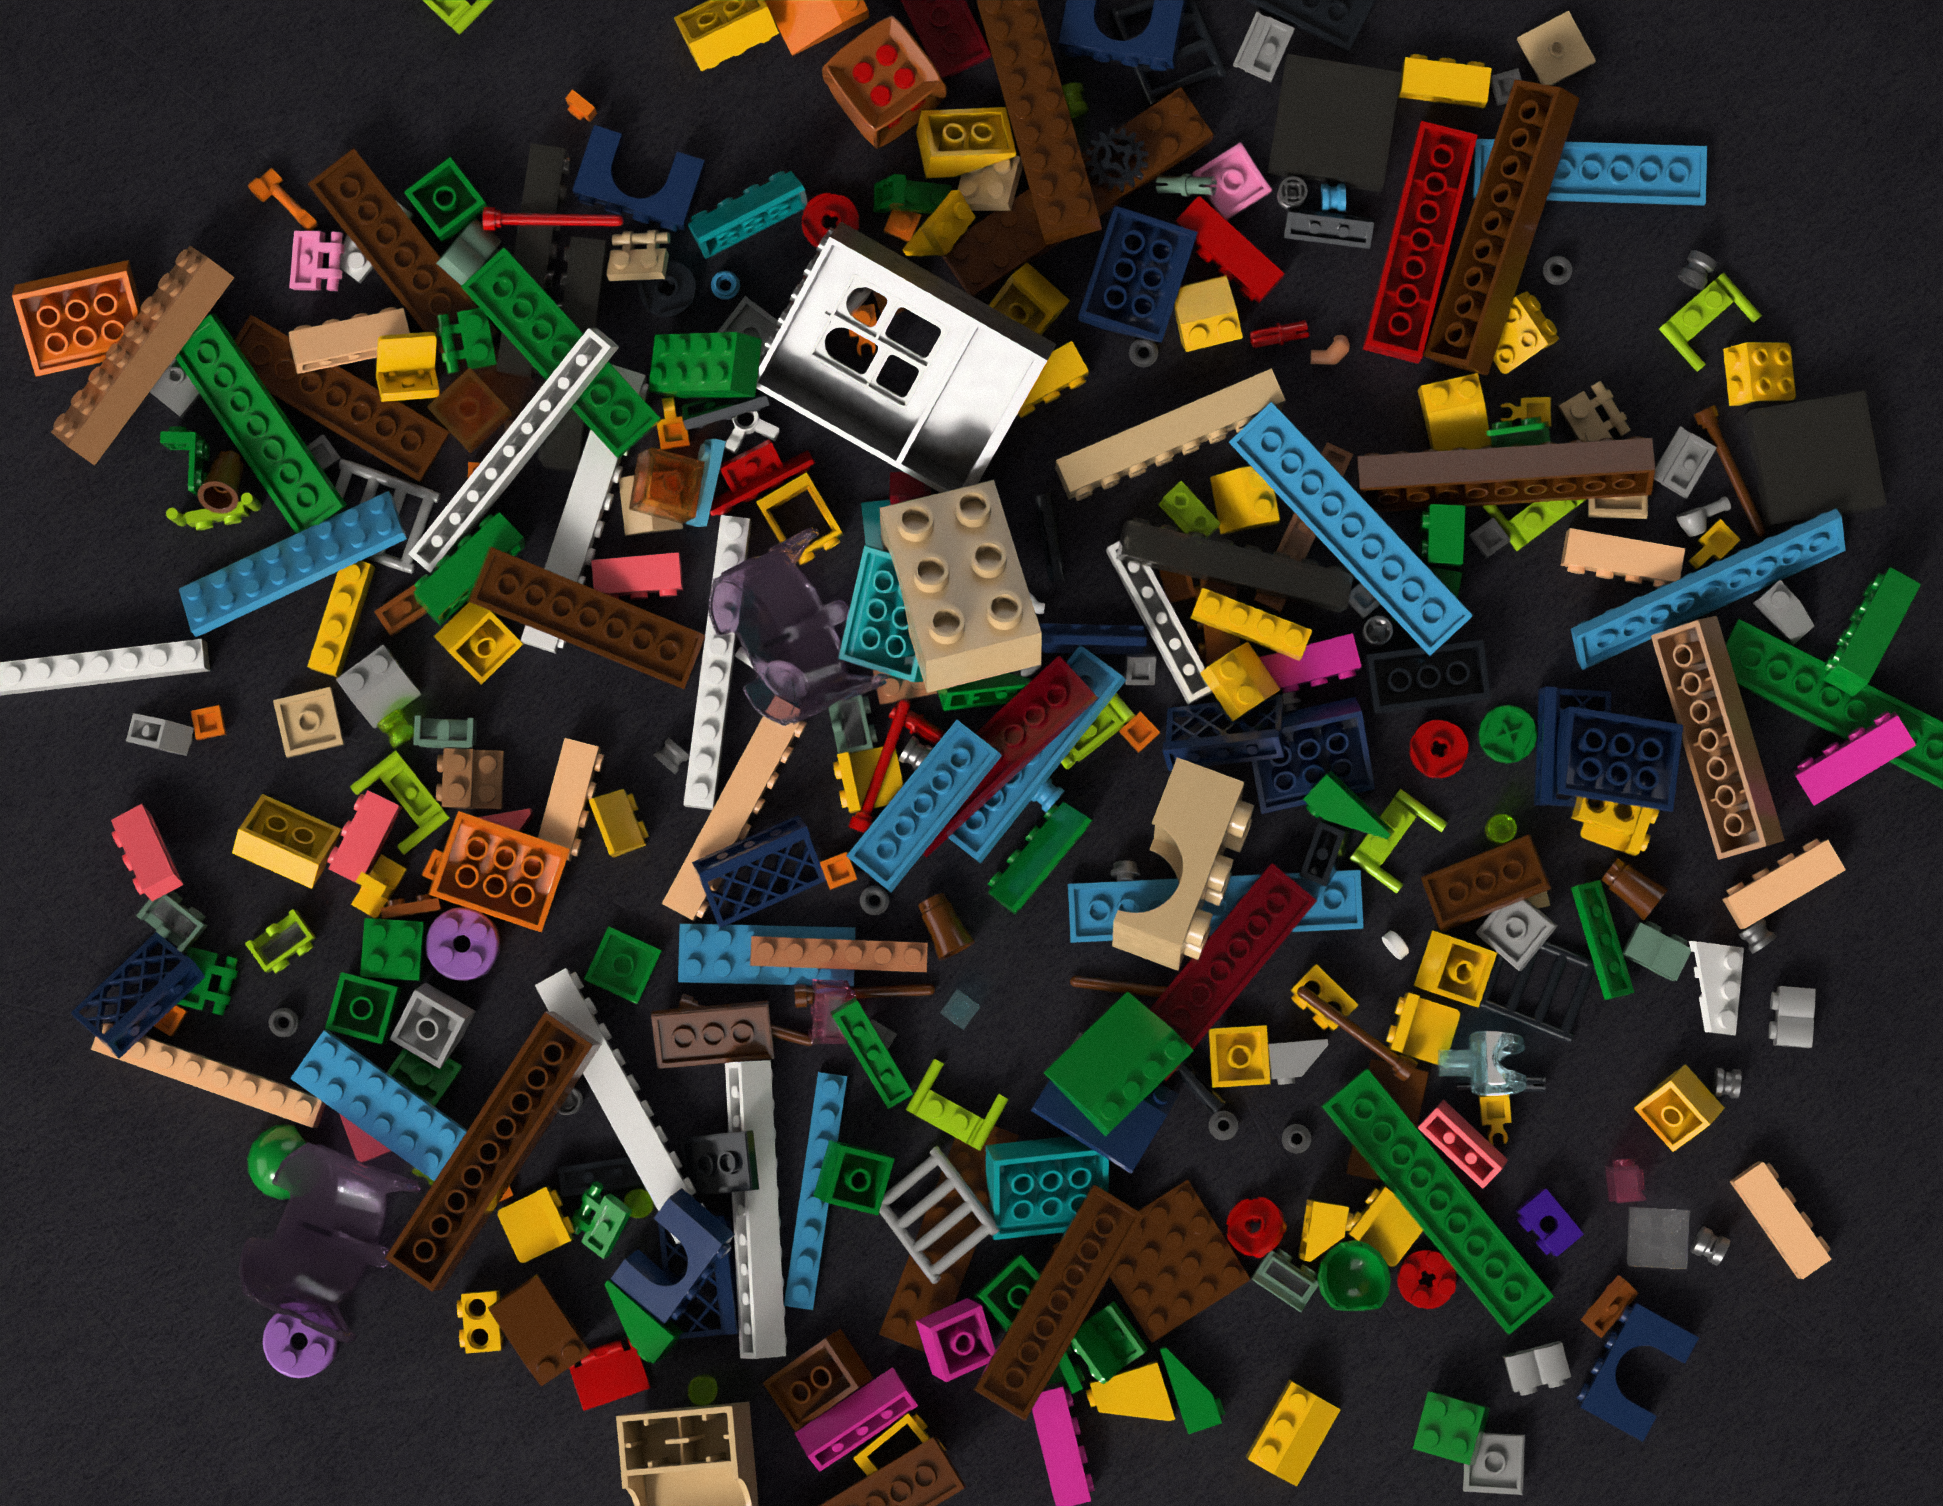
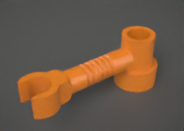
M272 168L259 179L256 177L248 184L249 189L260 201L265 202L271 195L279 200L306 231H312L318 226L316 224L317 221L279 185L283 180Z

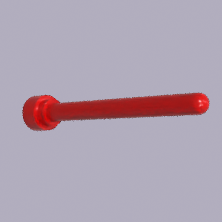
M496 207L483 208V230H496V228H502V225L621 226L624 222L621 215L502 213V210H496Z
M906 698L901 699L898 704L861 811H857L856 815L851 817L848 827L865 833L872 825L873 817L871 814L911 705L910 701Z

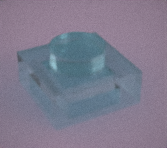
M957 989L940 1013L964 1030L981 1006Z

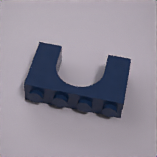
M1100 0L1066 1L1058 42L1061 52H1064L1066 56L1072 58H1081L1082 55L1091 56L1099 62H1109L1110 59L1117 60L1131 67L1144 64L1150 65L1151 69L1158 71L1175 68L1187 6L1186 0H1154L1152 15L1147 28L1139 36L1126 41L1110 39L1098 29L1096 21Z
M594 125L572 190L574 195L578 197L577 201L590 206H594L595 202L605 205V210L621 215L622 211L633 214L632 218L642 223L649 224L650 220L661 223L660 228L676 233L677 229L685 231L706 168L705 160L677 152L664 187L653 196L633 198L621 192L615 185L613 178L614 168L624 141L622 133Z
M683 1188L667 1199L654 1219L683 1245L688 1257L686 1274L684 1276H675L666 1273L637 1249L624 1259L610 1279L662 1325H665L672 1318L677 1321L687 1309L684 1304L688 1299L690 1301L694 1299L700 1292L702 1287L699 1283L702 1279L706 1281L717 1268L714 1265L717 1259L721 1260L730 1251L732 1246L728 1243L735 1235Z
M1632 1302L1630 1306L1626 1305L1618 1318V1321L1621 1322L1616 1332L1611 1331L1604 1344L1607 1350L1602 1358L1597 1357L1590 1370L1593 1376L1588 1384H1582L1576 1399L1579 1400L1577 1406L1643 1442L1657 1416L1629 1401L1620 1392L1615 1377L1619 1360L1632 1348L1652 1346L1685 1364L1699 1337L1645 1307Z

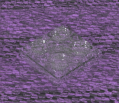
M1629 1207L1627 1266L1687 1269L1690 1210Z

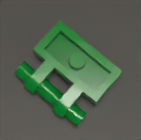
M480 308L457 312L459 324L450 325L448 314L437 316L439 327L436 330L438 337H441L444 353L441 355L443 363L447 365L448 374L459 372L458 360L463 359L467 361L468 370L497 365L488 317ZM461 333L464 350L455 351L452 335Z
M189 947L186 956L195 962L205 978L178 1005L204 1011L207 1000L215 1002L212 1013L223 1016L226 1005L230 1004L231 996H229L232 981L237 978L238 971H236L238 959L227 956L225 966L221 967L216 965L219 954ZM214 974L222 976L217 993L209 991Z
M593 1182L590 1189L585 1190L582 1196L583 1203L580 1209L575 1210L571 1220L575 1229L573 1234L578 1235L583 1230L585 1235L581 1242L604 1259L610 1256L633 1210L611 1193L601 1199L600 1193L603 1185L599 1182ZM593 1209L596 1213L591 1220L590 1213Z

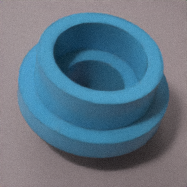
M720 271L712 278L711 289L717 298L729 300L738 294L740 282L733 272ZM723 281L731 283L729 290L724 291L720 288Z

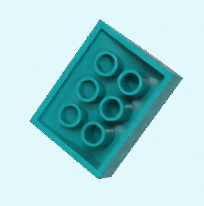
M780 171L769 178L770 182L760 187L758 184H755L745 189L743 196L735 200L732 197L727 198L717 204V209L709 213L705 210L694 215L691 218L692 222L688 223V226L704 258L707 259L805 209L808 204L806 192L793 172L790 171L785 174L784 171Z
M865 545L838 659L914 683L923 682L908 631L907 616L898 577L889 550Z
M1072 1136L986 1145V1179L990 1216L1000 1229L992 1238L1000 1240L1065 1232L1092 1185H1096L1109 1193V1160Z

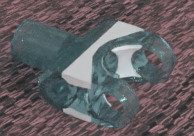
M1499 1031L1475 1032L1469 1036V1050L1438 1051L1439 1076H1471V1091L1477 1095L1500 1096L1522 1092L1527 1087L1526 1076L1506 1069L1499 1061L1505 1057H1511V1055L1523 1052L1525 1049L1524 1038L1517 1034Z

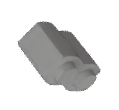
M1779 986L1776 992H1772L1770 1007L1772 1010H1775V1021H1770L1769 1039H1773L1774 1046L1812 1048L1816 989Z
M1561 1341L1503 1356L1511 1388L1514 1392L1519 1391L1521 1396L1537 1392V1386L1548 1384L1549 1388L1565 1385V1379L1571 1377Z

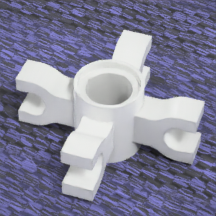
M757 411L747 412L754 416V421L749 426L740 425L738 418L741 414L736 415L732 418L735 428L725 444V449L736 454L745 435L755 431L776 441L780 433L779 428L759 419Z

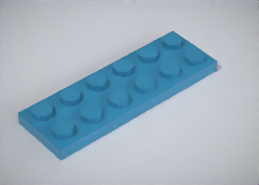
M956 720L846 856L888 891L892 892L1002 755L960 721Z
M680 924L678 982L854 986L855 970L750 966L751 936L855 940L856 928L726 925L719 928L717 924Z
M328 1030L322 1032L290 1078L433 1181L437 1179L468 1131Z

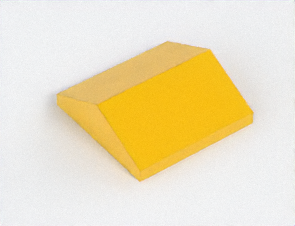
M1267 1025L1214 1028L1209 1030L1212 1088L1271 1084Z

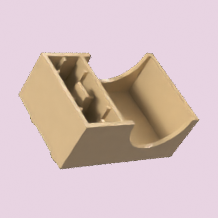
M994 480L880 508L882 545L885 550H889L896 570L904 601L909 635L927 693L1041 665L1042 632Z
M1177 757L1152 824L1155 825V831L1150 851L1157 853L1170 864L1178 878L1179 886L1169 900L1153 910L1140 913L1118 910L1113 921V947L1179 971L1184 955L1197 960L1200 959L1211 927L1209 925L1213 914L1203 911L1202 908L1205 901L1220 906L1232 873H1230L1234 861V859L1223 856L1226 848L1240 853L1252 823L1251 816L1255 805L1242 801L1243 781Z
M749 1402L639 1411L616 1416L622 1489H626L629 1492L634 1506H759Z

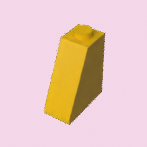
M1157 1361L1119 1372L1105 1384L1100 1383L1099 1380L1089 1382L1091 1389L1086 1390L1090 1406H1097L1100 1413L1165 1421L1175 1420Z

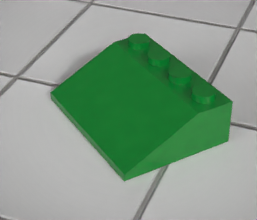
M1062 802L1060 806H1057L1055 803L1044 815V818L1048 821L1041 829L1037 826L1034 827L1025 838L1029 842L1022 852L1017 848L1006 861L1010 864L1009 868L1004 874L998 871L988 883L992 887L988 893L1014 915L1018 913L1092 822L1087 816L1065 802Z
M1126 992L1044 1074L1106 1137L1194 1050L1170 1026L1129 992Z

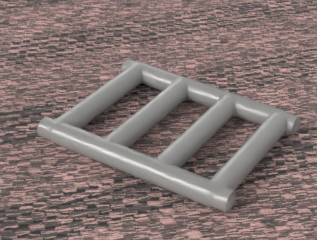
M341 459L339 461L341 472L335 488L342 498H344L350 478L354 474L368 479L360 504L375 497L379 483L396 489L393 499L398 514L407 493L423 499L402 558L386 554V549L366 558L412 574L415 564L412 563L413 558L409 555V552L421 539L434 502L438 503L441 493L367 466Z
M935 1146L930 1151V1157L884 1194L879 1211L932 1284H936L941 1279L940 1274L987 1235L993 1236L1000 1231L993 1218L938 1146ZM938 1165L948 1179L898 1219L889 1205ZM955 1188L965 1202L915 1242L906 1228ZM973 1211L982 1225L932 1265L923 1251Z

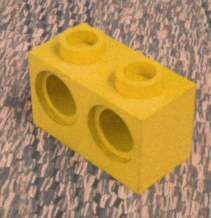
M1577 797L1571 819L1627 836L1634 834L1641 807L1625 805L1627 816L1622 819L1616 813V807L1619 803L1600 801L1599 808L1594 810L1589 806L1588 798Z
M1315 964L1290 989L1294 994L1291 999L1303 1010L1308 1007L1315 1014L1312 1019L1324 1031L1327 1028L1334 1031L1338 1025L1300 998L1297 994L1298 988L1304 986L1308 981L1316 982L1319 986L1317 996L1327 1003L1330 1001L1336 1002L1340 1006V1013L1346 1017L1351 1014L1358 1004Z
M499 1290L461 1294V1300H457L458 1318L463 1317L464 1329L459 1330L460 1347H465L466 1354L501 1351L504 1349L503 1331L488 1309L489 1306L500 1299ZM474 1299L484 1301L486 1311L483 1315H476L472 1312L471 1303ZM478 1328L484 1329L488 1333V1341L485 1345H479L474 1341L473 1334Z

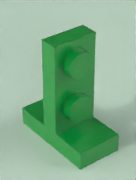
M894 174L874 184L873 212L886 213L891 210L933 214L950 193L952 185L906 180V175Z

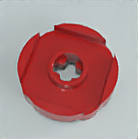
M823 193L811 199L804 209L802 230L808 242L815 248L818 247L823 236L830 229V227L824 228L823 226L826 223L824 218L827 215L830 218H838L836 228L840 222H843L859 231L858 211L855 205L845 196Z
M1432 720L1424 723L1415 731L1410 740L1409 754L1413 765L1429 778H1446L1462 768L1467 758L1469 746L1464 732L1458 726L1448 721ZM1437 741L1439 744L1446 745L1447 748L1443 751L1445 756L1439 757L1438 754H1432L1433 742Z
M1258 1197L1259 1199L1253 1200L1245 1199L1235 1205L1228 1215L1226 1223L1228 1225L1227 1237L1229 1242L1242 1254L1262 1258L1280 1243L1283 1234L1287 1230V1224L1284 1221L1281 1210L1272 1201L1264 1197ZM1261 1221L1259 1231L1250 1233L1252 1231L1251 1223H1259Z
M1431 1250L1415 1251L1403 1260L1397 1275L1398 1289L1406 1301L1418 1308H1437L1446 1303L1456 1290L1457 1277L1455 1269L1439 1252ZM1423 1271H1426L1429 1275L1434 1274L1435 1279L1432 1280L1431 1287H1427L1426 1284H1419Z

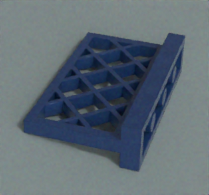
M1039 623L1042 632L1041 653H1074L1081 645L1092 654H1144L1147 638L1144 636L1145 626Z
M1543 687L1538 690L1534 805L1575 807L1576 800H1573L1576 796H1570L1567 800L1556 799L1557 737L1559 714L1562 711L1559 707L1560 695L1570 696L1578 704V708L1588 709L1585 704L1592 697L1603 698L1602 712L1611 713V692L1559 689L1557 687ZM1577 696L1586 698L1583 701H1581ZM1588 800L1590 807L1599 808V801Z
M1283 695L1271 696L1234 722L1230 719L1220 702L1168 708L1166 742H1163L1162 748L1168 771H1172L1177 757L1202 767L1283 758ZM1276 705V708L1268 715L1261 712L1267 706ZM1209 713L1218 714L1210 722L1204 719ZM1254 716L1261 719L1253 727L1246 724ZM1176 717H1189L1182 725L1175 722ZM1225 719L1232 723L1225 730L1217 727ZM1199 723L1203 728L1195 734L1189 731L1192 726ZM1268 724L1275 728L1269 730H1262ZM1239 728L1246 731L1244 733L1233 734ZM1209 732H1213L1217 735L1205 737ZM1181 735H1184L1188 738L1186 740L1175 741Z
M799 815L692 862L719 928L826 881L809 837L810 834L807 826ZM804 840L806 847L801 857L789 853L794 843ZM772 853L780 855L774 869L762 865L765 857ZM786 858L798 862L792 875L780 871ZM804 864L815 868L817 875L806 880L799 878ZM745 865L753 867L748 880L735 877L740 867ZM759 870L771 873L766 887L754 883ZM777 876L790 880L786 889L781 891L772 889ZM718 877L726 879L721 893L711 890L708 882ZM732 882L745 886L739 899L727 895ZM751 888L763 892L760 900L755 903L745 901ZM724 900L736 904L732 913L721 917L719 910Z
M156 932L82 1001L71 1014L120 1059L198 985L205 976L193 960L183 955ZM160 943L163 946L162 955L150 957V951ZM181 961L172 971L167 972L168 962ZM161 963L160 973L147 975L148 965ZM141 966L140 976L128 977L129 971L133 967ZM159 981L151 991L145 992L146 982ZM139 984L137 994L126 995L127 985ZM120 986L119 996L107 998V992L112 987ZM137 1001V1004L132 1009L124 1013L125 1003ZM118 1004L116 1014L104 1016L106 1005ZM91 1007H98L97 1017L85 1018L83 1016ZM115 1022V1025L105 1034L102 1033L103 1023Z
M731 1214L715 1216L732 1231ZM658 1222L663 1271L679 1276L671 1270L670 1261L676 1253L686 1262H688V1257L680 1250L683 1246L681 1243L675 1246L668 1240L667 1229ZM733 1238L728 1243L732 1246L730 1251L721 1260L717 1259L714 1263L717 1267L714 1271L716 1280L710 1276L706 1281L703 1279L699 1284L703 1287L708 1280L717 1287L716 1297L710 1302L700 1293L696 1295L708 1307L699 1318L686 1309L684 1314L695 1323L679 1339L739 1333ZM669 1247L673 1250L670 1255H669ZM688 1266L684 1269L680 1276H684L686 1274ZM688 1299L684 1305L687 1307L691 1301ZM717 1301L719 1304V1309L716 1306H714ZM711 1309L720 1316L721 1329H710L702 1322ZM672 1318L671 1321L677 1326L676 1321ZM698 1325L703 1329L701 1331H694Z

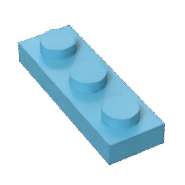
M706 439L700 446L698 452L699 468L692 479V488L694 489L692 499L687 503L685 510L687 525L695 527L707 526L726 441Z

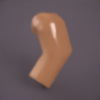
M1337 335L1327 350H1311L1310 364L1335 365L1339 363L1349 352L1350 343L1345 335Z

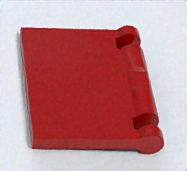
M628 1337L631 1349L624 1351L622 1341L619 1339L590 1349V1354L580 1360L581 1366L575 1367L574 1364L569 1368L583 1411L651 1388L641 1357L637 1354V1349L631 1345Z

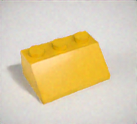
M708 0L674 17L701 71L716 67L720 62L732 56H738L747 49L759 43H765L773 36L779 34L764 0Z
M262 794L239 827L232 853L312 889L324 871L329 855L335 847L342 829Z
M1307 1199L1298 1258L1311 1262L1344 1238L1345 1231H1351L1353 1214L1348 1213L1349 1207Z
M1289 1379L1249 1449L1246 1458L1279 1478L1298 1486L1341 1409Z

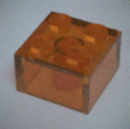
M470 367L427 406L430 412L470 454L513 415L510 409Z
M653 447L639 453L629 510L681 524L694 519L697 512L705 462Z

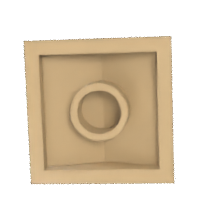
M676 471L643 473L620 478L619 488L625 536L683 529Z

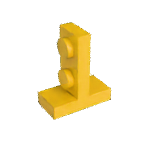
M381 854L371 872L367 874L361 871L355 881L362 885L351 905L378 919L381 915V907H386L387 901L392 897L408 869Z

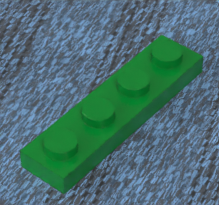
M1598 880L1572 887V894L1604 999L1609 1000L1634 993L1601 881Z
M856 997L830 1011L887 1108L889 1109L913 1095L912 1090Z

